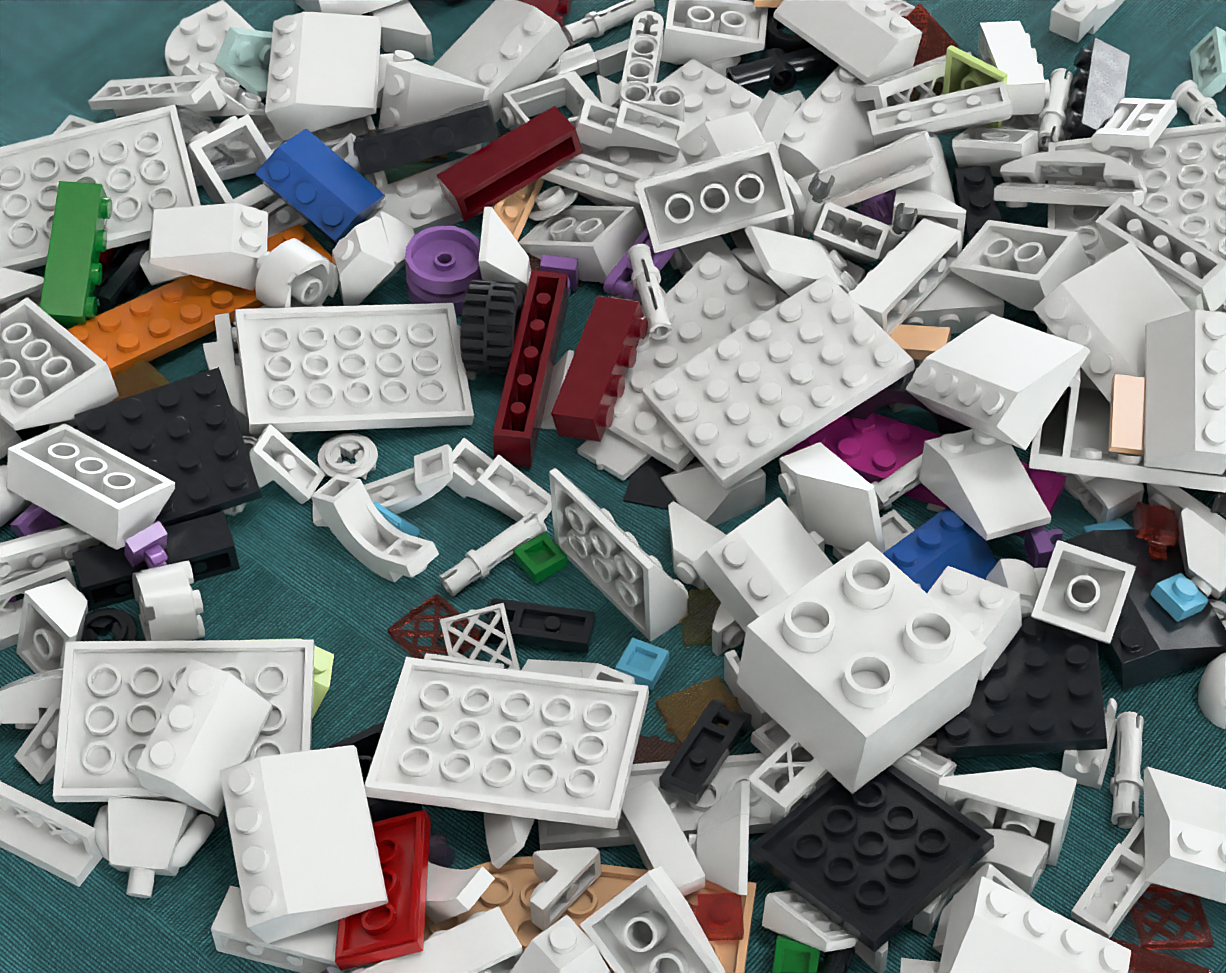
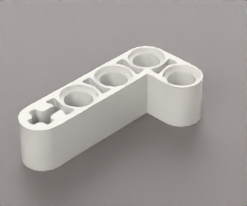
M653 11L640 12L633 20L620 87V104L623 100L684 122L685 92L676 85L656 83L663 49V18L660 14Z

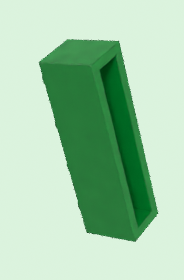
M59 181L40 308L65 329L78 324L86 325L87 320L90 318L95 319L97 314V297H94L95 285H100L102 280V264L99 263L100 252H105L107 247V232L103 230L105 219H110L112 213V200L107 197L102 184Z

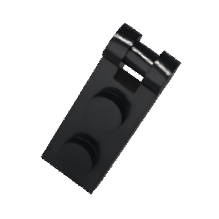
M498 598L488 601L487 607L504 603L507 618L513 619L509 626L514 643L588 653L596 623L595 612ZM487 613L488 619L484 623L490 625L497 613ZM501 617L495 629L506 634ZM482 627L479 633L480 638H482L484 633L486 632V630ZM491 633L486 643L498 644L503 639Z
M713 698L660 776V788L697 804L739 738L743 737L747 732L752 715L740 709L734 712L726 708V703ZM721 723L723 725H726L727 727L723 728L718 726V724Z

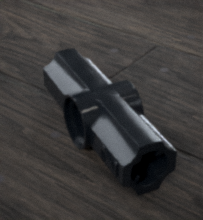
M816 47L785 53L780 48H772L765 51L757 61L726 68V78L750 92L770 87L775 92H785L791 89L797 80L830 72V62L828 56Z

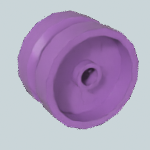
M440 225L424 229L413 236L406 246L405 268L407 272L406 292L411 303H453L455 315L462 314L464 297L468 286L472 280H482L479 266V239L468 230L456 226Z

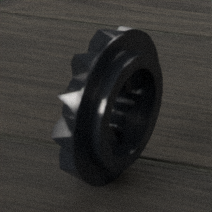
M116 608L97 609L86 614L81 641H99V635L106 636L109 632H112L113 639L105 638L103 641H133L137 638L136 625L132 617L123 610Z

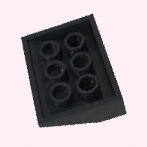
M1166 528L1093 530L1063 541L1136 566L1110 644L1097 640L1100 651L1123 691L1226 653V629L1209 601L1201 612L1177 622L1150 595L1158 582L1182 573L1187 579L1191 580L1185 575L1181 553Z

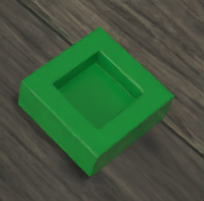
M546 532L513 549L514 560L535 584L568 566L567 555Z
M778 935L772 973H818L821 950L789 937Z

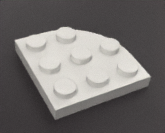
M224 0L182 19L169 36L165 47V59L169 75L181 76L184 65H199L200 62H207L219 68L218 72L225 76V71L215 63V60L229 27L255 29Z

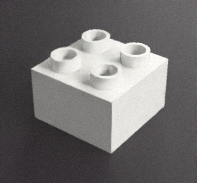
M868 541L747 625L736 684L853 794L970 706L987 647Z

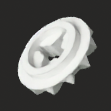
M345 433L334 436L322 445L318 453V464L325 474L324 477L330 476L333 478L339 473L366 480L368 472L376 470L377 448L369 438L360 434ZM341 454L349 459L355 458V464H350L347 461L342 463Z

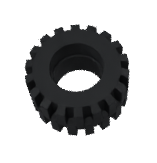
M472 280L468 286L463 302L460 328L461 358L466 371L507 374L523 309V295L518 283Z

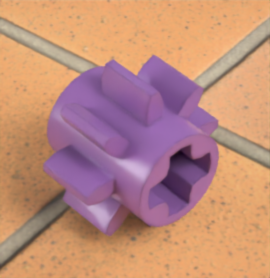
M887 191L861 201L862 205L856 212L884 224H890L893 219L896 191Z

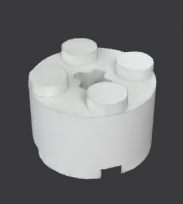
M295 238L280 244L271 252H264L256 263V268L259 270L255 284L256 298L270 308L324 307L322 304L326 297L329 295L333 298L338 286L337 267L326 257Z
M189 560L146 569L132 574L135 600L139 602L141 612L139 619L146 641H192L205 637L204 625L200 613L204 612L199 590L192 591L190 584L194 583V578Z

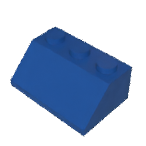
M304 129L280 145L255 173L266 187L335 245L355 226L363 223L386 197L385 194L308 129Z
M949 507L943 509L882 553L913 582L920 584L921 589L928 593L947 566L986 580L987 575L997 564L986 540Z

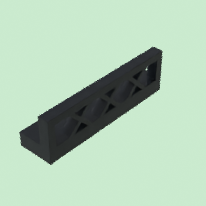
M150 239L125 245L103 272L101 284L95 285L94 297H97L100 305H97L96 316L137 298L149 283L140 265V260L144 253L149 250Z

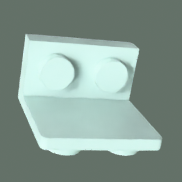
M1216 26L1190 51L1193 81L1198 85V90L1206 98H1212L1216 93L1222 91L1226 85V31Z
M229 27L215 63L225 71L226 77L238 81L245 88L246 92L255 94L263 100L267 95L273 32Z

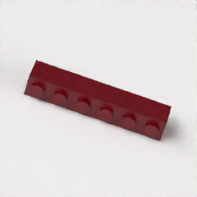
M531 271L493 431L494 459L499 454L514 466L532 468L568 307V274Z

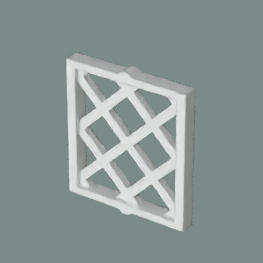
M504 603L478 610L471 609L467 613L440 619L448 656L468 659L458 653L465 640L476 646L469 659L475 660L480 651L483 650L493 656L490 662L496 663L499 659L509 665L508 669L520 671ZM497 613L490 625L478 619L483 614ZM501 617L506 634L495 629ZM465 619L470 620L463 633L451 626L453 622ZM474 624L486 630L479 642L468 636ZM449 632L459 637L453 648ZM491 633L503 639L496 651L484 645ZM507 644L509 645L512 661L501 655Z

